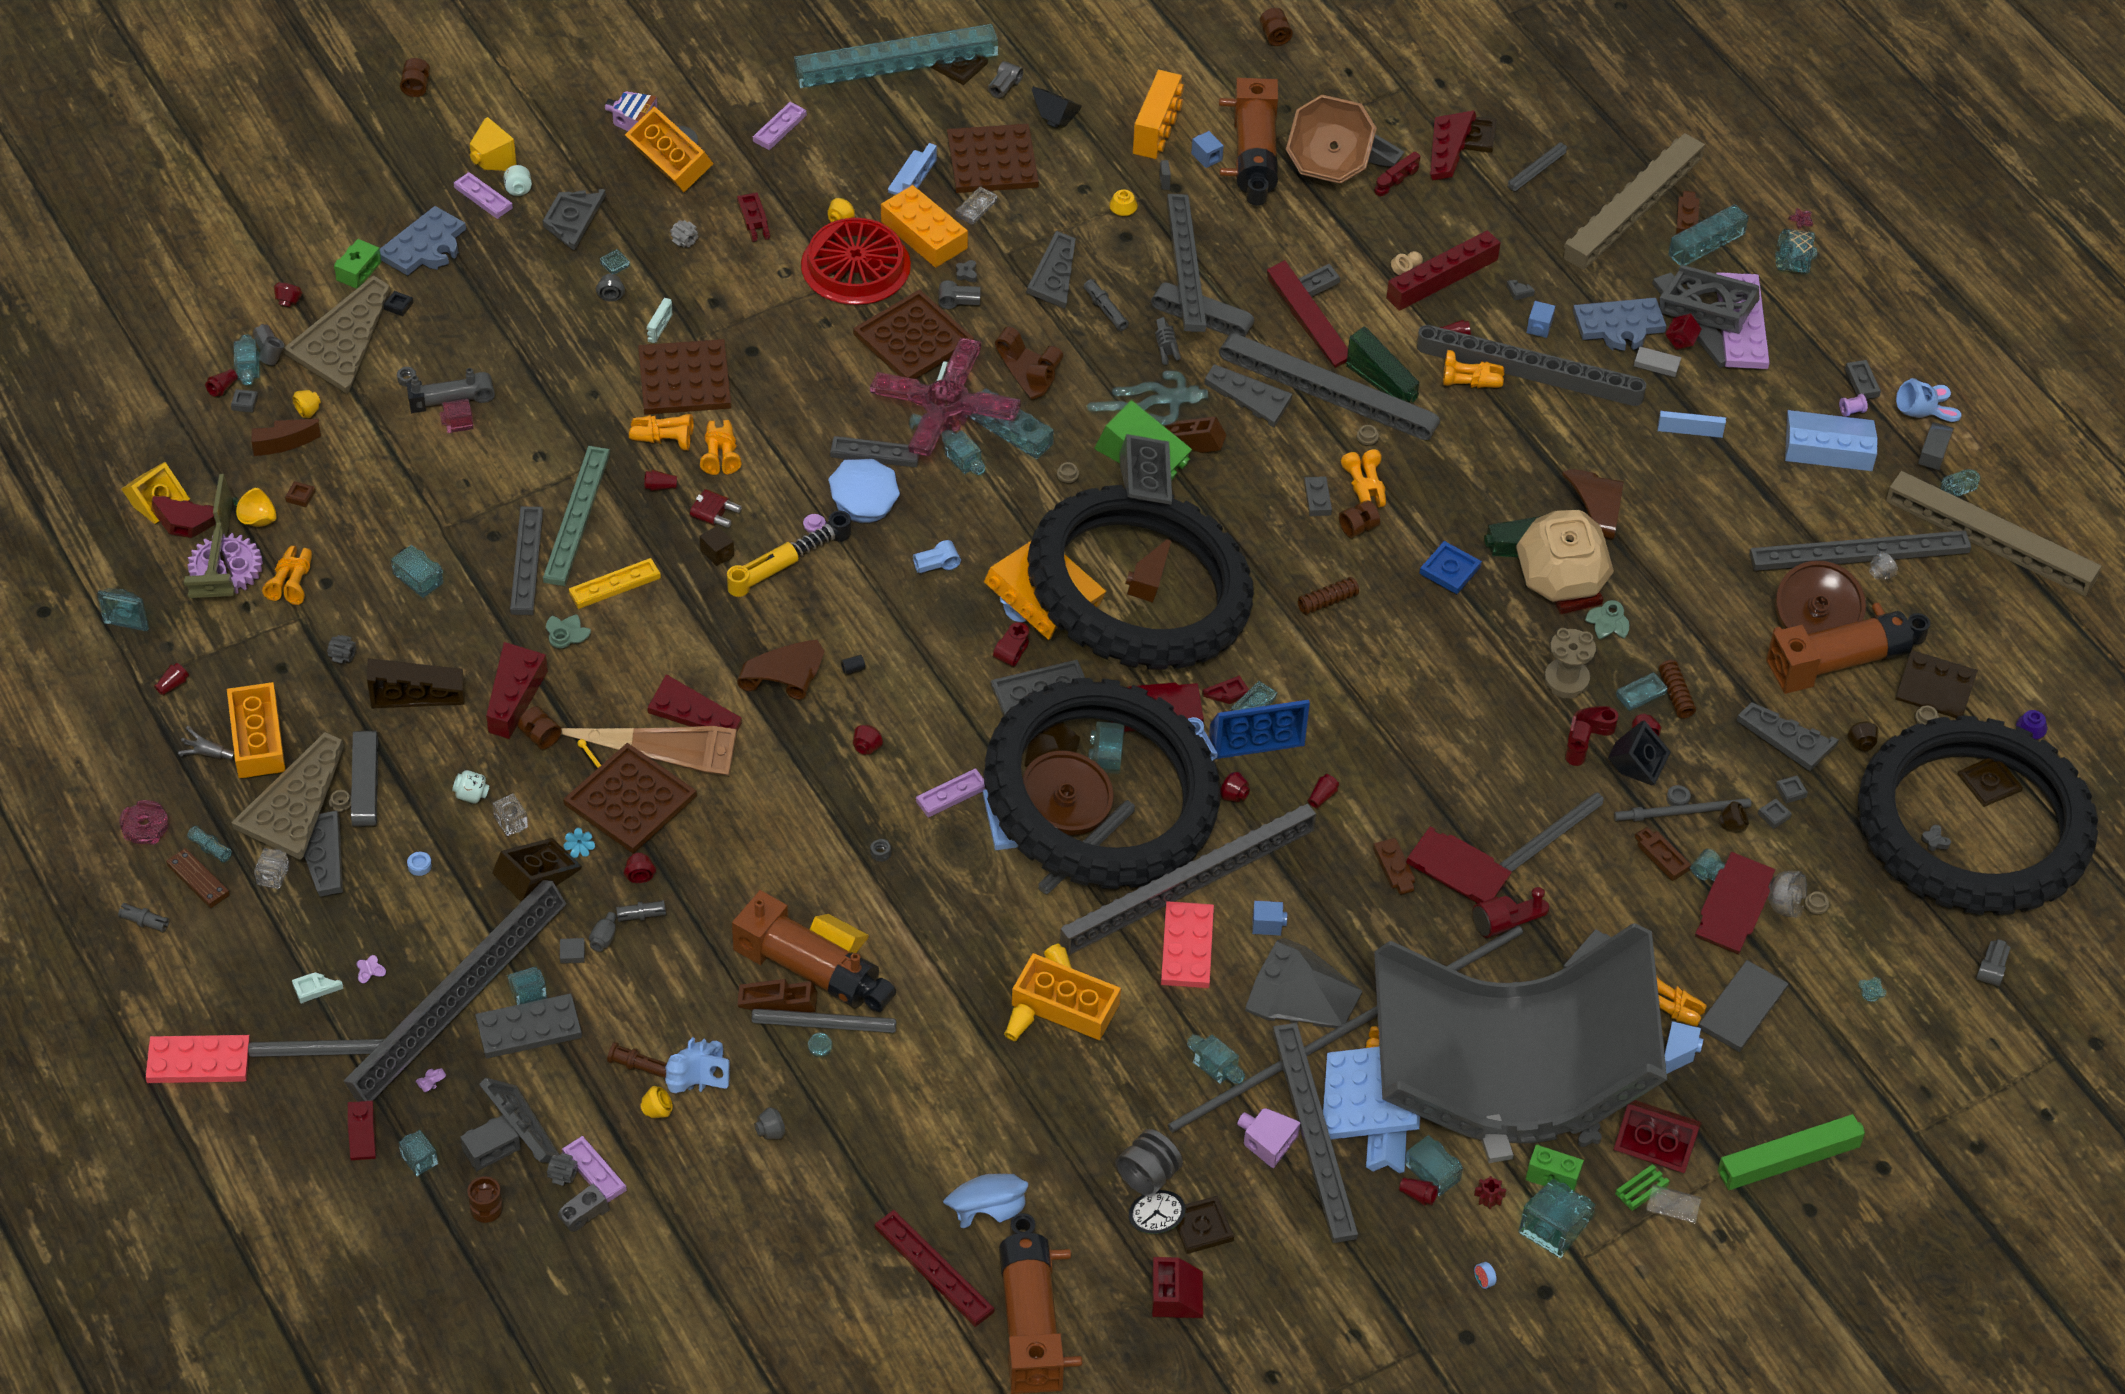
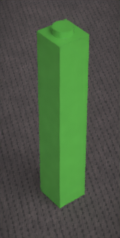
M1852 1114L1721 1157L1717 1171L1729 1191L1859 1148L1865 1131L1863 1125L1857 1122Z

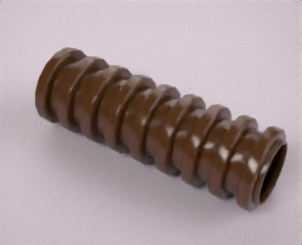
M1348 577L1347 580L1343 579L1341 582L1338 581L1335 584H1330L1329 587L1325 586L1323 589L1320 588L1317 591H1312L1310 594L1307 593L1304 596H1299V609L1304 615H1308L1310 612L1313 613L1316 610H1321L1322 607L1331 606L1334 602L1339 603L1340 600L1344 601L1346 598L1349 599L1352 596H1357L1359 594L1358 583L1353 577Z
M1667 660L1659 666L1658 670L1661 673V678L1670 696L1676 715L1679 718H1688L1696 712V706L1678 667V662L1676 660Z

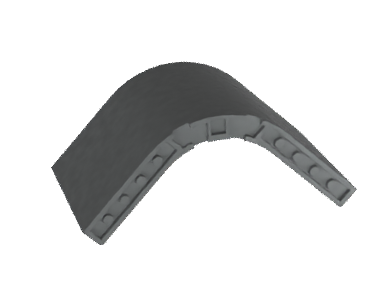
M1636 923L1629 925L1561 971L1544 978L1526 982L1496 983L1471 978L1393 941L1387 942L1374 951L1382 1100L1434 1123L1478 1140L1485 1138V1134L1507 1135L1509 1143L1550 1141L1557 1139L1556 1135L1569 1131L1572 1134H1576L1588 1129L1667 1080L1652 931ZM1500 1114L1502 1121L1488 1119L1487 1116Z

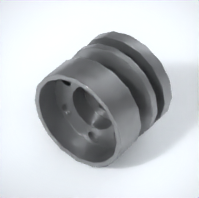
M1146 1129L1133 1142L1132 1146H1129L1116 1159V1167L1123 1180L1132 1189L1144 1196H1153L1166 1183V1179H1170L1182 1167L1183 1163L1181 1154L1176 1146L1166 1136L1153 1129Z

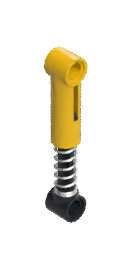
M835 511L830 514L829 521L821 529L817 528L815 533L810 532L808 536L804 535L802 540L797 539L796 543L786 542L744 566H732L727 571L729 593L736 597H742L749 592L750 587L798 562V556H803L805 552L809 553L810 549H816V546H822L823 542L828 543L829 540L837 542L846 541L851 535L850 515L845 511Z

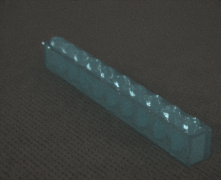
M988 24L795 56L794 68L799 87L804 88L930 67L935 62L947 64L953 61H964V59H977V56L998 55V39L993 25Z

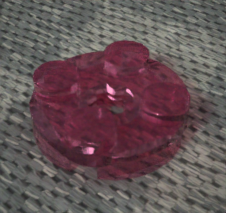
M141 800L136 802L137 805L131 808L130 806L126 807L119 819L124 839L138 844L158 843L160 837L167 831L169 824L167 814L162 806L154 801ZM144 819H148V823L145 825H140V823H138L143 822Z

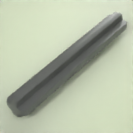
M1561 142L1555 145L1509 180L1508 188L1512 191L1518 190L1564 155L1567 146Z

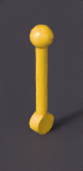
M578 740V746L584 749L596 767L599 768L601 764L586 746V740Z

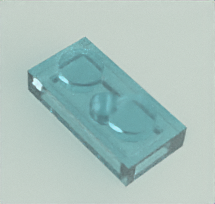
M1653 672L1618 689L1616 696L1630 711L1666 694L1667 686Z
M1258 681L1231 707V711L1268 706L1277 698V692Z

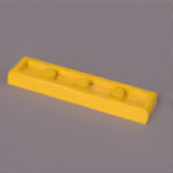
M649 558L569 588V594L577 608L580 609L661 578V574L653 560Z

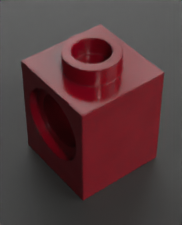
M1690 313L1673 318L1665 335L1674 348L1678 350L1693 346L1702 328Z

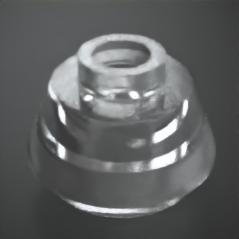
M1878 551L1870 562L1871 568H1869V571L1875 579L1886 580L1897 576L1898 566L1888 553Z

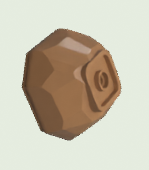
M1320 95L1296 110L1286 151L1301 175L1342 184L1366 170L1377 128L1361 103ZM1332 144H1338L1337 149H1331Z

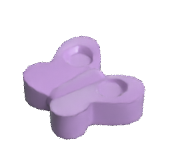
M375 955L370 956L366 961H357L356 966L360 969L358 973V981L360 983H366L372 975L379 977L385 975L386 970L377 963L378 959Z
M442 1068L436 1070L429 1069L425 1077L417 1079L416 1083L419 1088L427 1092L431 1088L435 1089L437 1087L435 1082L445 1078L446 1073Z

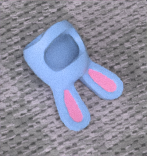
M1911 378L1905 381L1897 392V407L1907 416L1923 418L1935 415L1950 422L1961 419V412L1958 409L1938 405V402L1946 401L1951 395L1950 389L1945 385L1932 387L1927 383Z

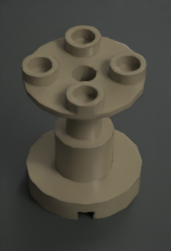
M1560 628L1550 643L1551 652L1556 660H1553L1547 666L1544 682L1547 688L1549 686L1552 689L1551 693L1555 696L1576 698L1580 693H1585L1589 686L1590 672L1584 664L1593 659L1596 645L1590 632Z

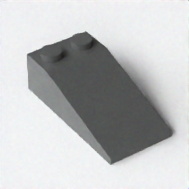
M1126 434L1120 451V470L1127 496L1171 505L1172 486L1169 442Z

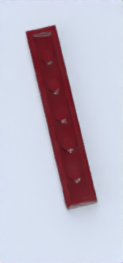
M892 1210L875 1223V1229L974 1327L994 1313V1307L895 1210Z

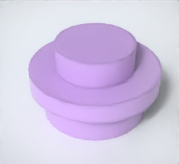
M811 514L804 519L803 526L808 533H815V530L817 528L821 529L826 521L821 515Z

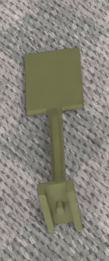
M219 474L213 509L216 528L213 532L207 571H205L204 575L185 576L184 585L188 586L189 598L234 596L235 588L231 575L217 573L223 533L225 538H227L233 504L224 474Z

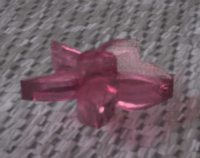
M1796 208V215H1791L1788 218L1789 220L1797 221L1796 226L1798 229L1803 225L1813 226V221L1810 218L1812 212L1810 211L1804 212Z

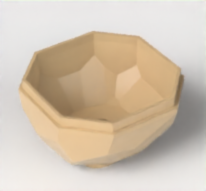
M1581 510L1554 511L1537 518L1516 545L1527 587L1552 602L1595 596L1614 572L1601 526Z

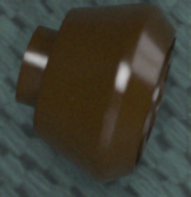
M1863 721L1854 724L1850 728L1847 737L1858 750L1869 751L1877 744L1879 729L1875 724Z
M1732 801L1722 810V815L1719 816L1722 827L1724 829L1727 828L1729 831L1743 832L1749 826L1746 811L1739 802Z

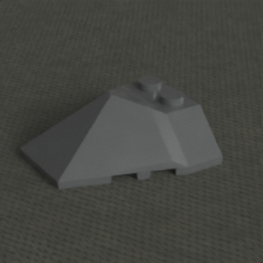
M1282 938L1276 941L1258 973L1245 1011L1271 1021H1275V1018L1290 1020V1023L1298 1024V1021L1313 1023V1026L1338 1028L1347 1023L1362 995V990L1306 946Z

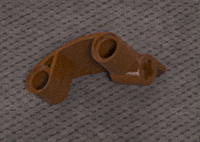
M1005 327L995 341V347L999 355L1028 397L1032 400L1043 396L1054 381L1055 369L1064 357L1062 351L1055 346H1048L1042 355L1026 349L1020 333L1013 327Z
M1577 469L1562 472V475L1569 480L1579 493L1589 516L1601 526L1604 538L1614 540L1624 481L1601 478L1593 472Z
M816 639L791 644L761 654L743 664L737 685L745 691H754L762 680L781 682L788 685L786 692L790 697L804 699L809 685L819 669L825 650Z

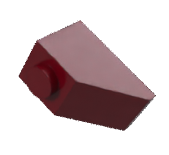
M373 1101L348 1102V1134L351 1161L376 1159V1116Z

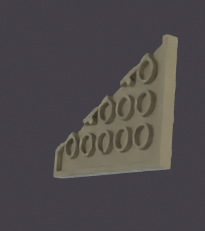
M373 275L284 347L285 355L347 394L350 391L384 307L383 304L389 295V285Z
M324 732L231 822L233 828L301 860L305 854L343 751L344 744L342 739Z

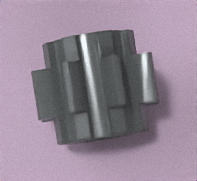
M344 635L332 637L328 644V657H332L333 662L346 664V661L351 662L355 656L356 642L351 641V637Z
M561 1153V1155L551 1157L547 1177L553 1179L552 1183L562 1186L567 1183H573L577 1173L578 1162L572 1160V1155Z

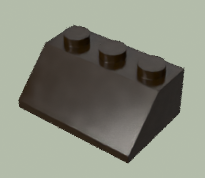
M1911 650L1895 700L1918 707L1932 706L1936 709L1937 713L1953 718L1963 716L1978 670Z

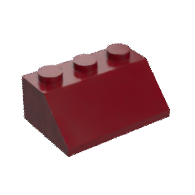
M1634 1100L1627 1105L1614 1150L1685 1173L1702 1122Z

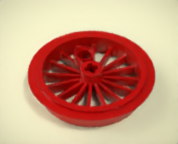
M845 218L825 225L813 236L801 259L803 277L816 293L829 300L852 305L874 303L893 295L904 285L911 269L910 256L897 234L888 226L866 218ZM847 236L849 244L842 237ZM852 236H858L856 246L854 245ZM862 236L867 237V239L861 244ZM895 254L896 257H894V256H885V255ZM884 264H891V265H895V266H894L893 268H891V267L886 266V265H884ZM830 265L822 270L818 268L820 266ZM839 270L838 273H837L833 278H830V277L827 276V275H829V274H831V273H833V272ZM849 270L850 275L848 283L839 282V280ZM854 273H859L862 284H852Z

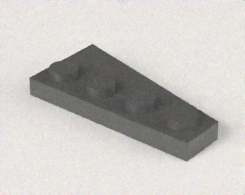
M1058 231L1055 232L1027 287V294L1065 309L1076 238Z
M1215 364L1205 377V385L1226 398L1231 397L1238 406L1242 408L1245 406L1253 411L1254 416L1259 419L1261 417L1268 421V425L1273 428L1292 400V393Z
M1753 702L1737 717L1739 723L1809 771L1838 745L1839 739L1832 736L1829 739L1820 735L1821 732L1812 728L1810 731L1799 726L1797 721L1782 719L1778 713Z
M338 811L319 814L304 854L320 897L343 892L340 816Z
M485 1078L479 1084L528 1145L539 1162L549 1163L552 1156L559 1155L516 1085L490 1078Z

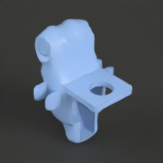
M692 1037L688 1042V1047L681 1050L678 1054L670 1056L667 1062L665 1082L668 1090L672 1093L684 1092L687 1088L688 1090L693 1089L696 1084H699L700 1092L703 1091L706 1085L726 1089L729 1086L730 1062L728 1059L722 1058L723 1044L719 1041L708 1043L705 1039L695 1043V1038ZM717 1066L723 1071V1077L721 1078L713 1076Z

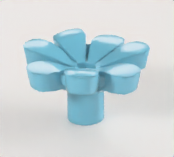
M576 828L574 834L569 832L565 836L567 841L564 843V849H572L571 856L573 858H577L580 852L582 856H588L589 849L593 850L595 848V843L591 840L592 834L590 832L582 833L581 828Z

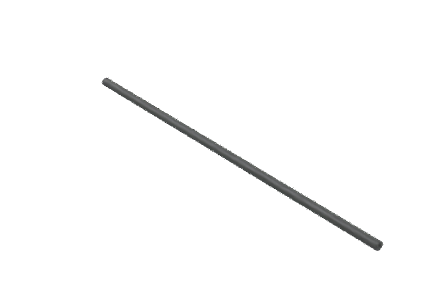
M1516 926L1446 967L1458 971L1523 934V930L1520 926ZM1377 1006L1304 1047L1306 1056L1377 1017ZM1281 1060L1169 1123V1130L1172 1133L1279 1073L1283 1070Z

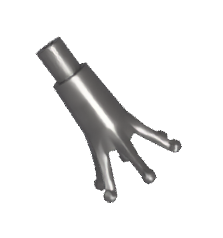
M190 726L186 727L197 740L191 741L182 738L181 741L185 745L193 746L194 749L179 751L178 755L180 757L190 754H202L219 759L221 757L229 760L233 759L234 751L206 740L196 734Z

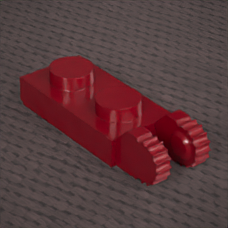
M1413 152L1377 178V184L1374 189L1376 195L1385 196V194L1389 193L1390 187L1395 184L1399 185L1405 177L1415 174L1419 169L1421 156L1417 152Z
M758 192L737 196V202L752 242L757 241L758 236L755 230L757 228H762L765 240L770 239L767 218Z

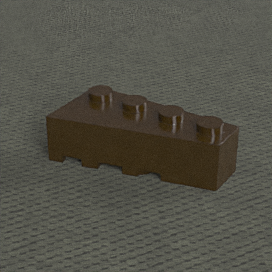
M368 658L367 683L371 709L464 705L465 683L463 669Z

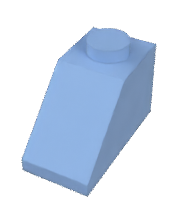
M1672 1021L1665 1050L1667 1074L1693 1062L1695 1052H1701L1704 1040L1699 1038L1701 1028Z

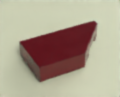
M1239 675L1203 689L1202 695L1205 698L1232 704L1250 697L1251 691Z

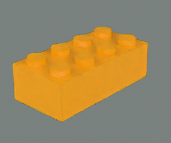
M1158 69L1134 125L1133 154L1157 159L1159 152L1164 151L1165 138H1169L1171 124H1175L1177 111H1181L1183 99H1180L1184 90V84H1181L1182 75Z
M655 106L625 134L631 144L683 192L714 164L705 151Z
M914 185L881 204V222L892 229L898 237L935 268L968 248V230Z
M274 683L227 689L238 778L284 772L285 762Z
M1033 953L1012 989V1006L1017 1007L1018 1004H1024L1030 1007L1035 1012V1015L1101 1040L1120 1005L1121 988Z

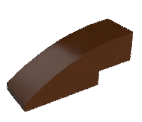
M319 419L274 421V427L252 428L251 442L254 456L285 452L321 437Z
M786 979L741 984L739 985L737 1005L739 1008L749 1010L769 1009L816 1012L817 990L812 981L788 984Z

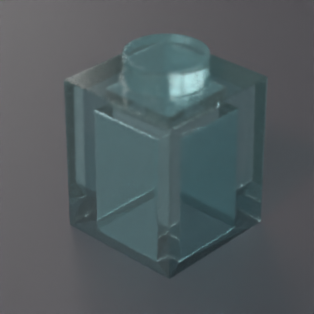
M421 1130L405 1136L399 1142L401 1157L416 1176L438 1164L436 1150Z

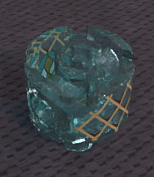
M1793 229L1782 230L1777 242V246H1780V252H1776V266L1778 270L1805 274L1810 272L1811 260H1815L1817 256V247H1813L1814 232Z

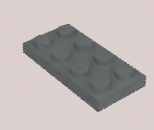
M571 993L475 1014L486 1059L582 1038Z

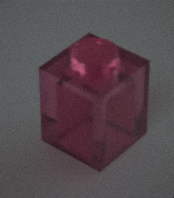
M469 399L442 403L443 412H439L441 425H446L447 433L474 429Z

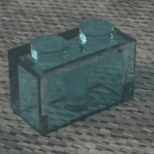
M410 545L391 559L393 574L422 598L443 584V570L437 562L431 561L422 550L416 549L413 545Z
M1097 721L1096 731L1091 730L1090 744H1094V749L1089 748V758L1100 765L1106 773L1120 774L1124 725Z
M1429 1135L1407 1151L1405 1165L1421 1180L1433 1182L1435 1186H1438L1439 1197L1461 1181L1463 1167L1460 1161L1448 1154L1443 1145Z

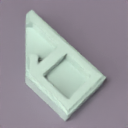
M316 972L292 980L300 1003L343 989L342 981L325 978L324 975Z

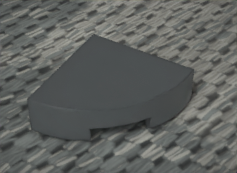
M1517 280L1507 281L1506 286L1514 301L1534 296L1535 290L1527 284L1526 286L1518 283Z

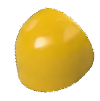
M253 488L246 492L237 504L236 515L241 523L253 527H264L276 520V511L271 500L259 488Z

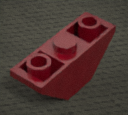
M153 496L151 511L169 534L193 538L216 525L213 515L214 506L193 504L187 500H172L166 496Z

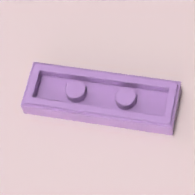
M789 102L753 136V142L770 150L807 116V110Z
M470 172L454 182L456 190L497 219L513 208L509 200Z
M975 768L916 796V803L927 817H931L985 790L984 778Z
M583 1136L562 1148V1153L572 1155V1160L578 1162L577 1171L589 1185L594 1184L606 1198L607 1203L627 1191L626 1185Z

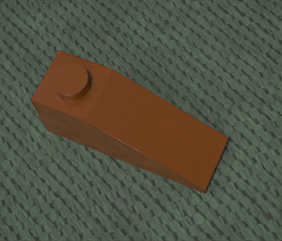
M1216 416L1160 423L1193 451L1201 453L1221 450L1226 438V433Z
M1166 539L1136 564L1134 572L1129 571L1125 584L1129 585L1127 595L1153 603L1159 588L1171 540Z

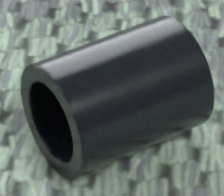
M861 654L841 660V667L845 675L866 669Z

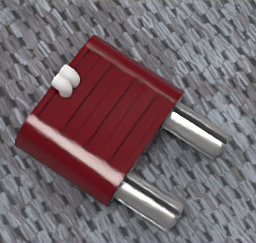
M704 489L691 507L690 516L712 525L719 524L729 528L731 521L721 516L726 509L740 513L742 508L740 505L730 502L729 498Z

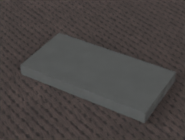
M1073 660L991 680V688L1004 716L1011 707L1019 703L1021 698L1032 691H1041L1044 686L1058 681L1071 683L1072 679L1085 678L1078 660Z
M1746 960L1699 1023L1698 1028H1701V1031L1736 1051L1741 1052L1783 995L1789 983Z

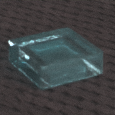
M618 249L600 258V263L610 274H616L630 267V261Z

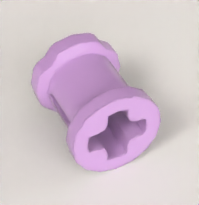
M1863 394L1850 399L1841 398L1839 402L1840 411L1844 417L1856 412L1865 413L1868 408Z

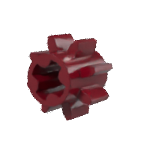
M1492 1176L1485 1180H1479L1478 1187L1475 1188L1474 1196L1480 1197L1479 1205L1483 1204L1489 1209L1496 1204L1502 1205V1200L1506 1195V1189L1501 1188L1502 1180L1498 1181L1492 1178Z

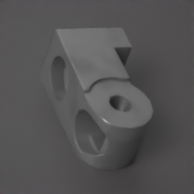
M591 1184L559 1210L558 1217L571 1232H574L583 1227L587 1221L589 1222L598 1214L604 1215L610 1209L603 1194L594 1184Z

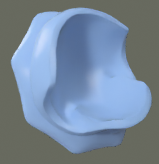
M874 459L844 460L828 479L831 495L836 502L838 510L847 512L852 521L859 523H871L884 518L900 495L894 470Z
M985 1174L957 1187L944 1199L943 1203L957 1212L961 1228L969 1227L973 1217L978 1212L987 1213L1000 1223L1014 1217L1023 1210L1025 1206L1024 1193L1028 1188V1182L1020 1179L1015 1174Z

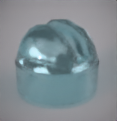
M912 413L909 426L912 430L917 426V432L922 431L928 419Z

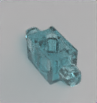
M249 334L242 335L240 341H234V367L238 380H241L244 385H251L254 378H260L259 351H257L256 340L252 339Z
M948 429L942 432L945 455L964 474L972 471L974 474L981 475L985 472V465L981 461L982 450L963 430L956 434Z
M1193 1034L1188 1039L1187 1044L1189 1048L1196 1052L1193 1063L1221 1084L1228 1078L1230 1081L1239 1084L1244 1080L1245 1073L1237 1066L1239 1055L1214 1035H1210L1205 1040Z

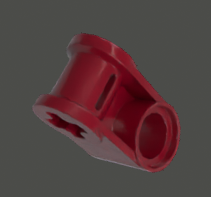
M1021 622L1013 623L995 646L993 658L1010 666H1016L1021 655L1028 647V626Z

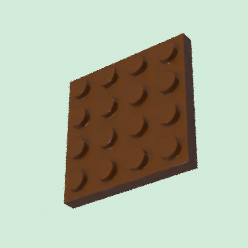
M1029 124L947 129L956 193L1039 188Z
M920 289L853 328V334L907 384L974 344V337Z
M724 339L638 345L644 415L731 409Z
M626 743L568 794L563 801L564 805L634 854L697 797V791L638 749Z

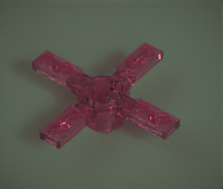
M960 338L946 366L944 379L938 380L931 385L920 384L917 379L881 372L876 373L870 386L872 394L912 401L917 405L923 406L927 411L923 415L908 446L910 453L930 456L941 432L950 431L949 424H951L952 431L959 430L961 428L959 420L963 426L967 421L968 415H972V413L1011 421L1015 420L1021 407L1020 399L984 392L972 394L968 393L967 388L963 386L981 350V341ZM945 397H946V402H947L948 406H944V405H945V399H944Z

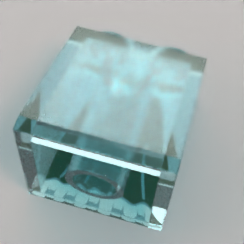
M1552 1179L1525 1204L1518 1233L1561 1259L1592 1219L1596 1204L1588 1197L1581 1196L1571 1190L1565 1183Z

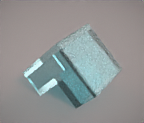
M537 967L507 975L508 984L516 1005L547 998L545 981L540 969L538 970Z

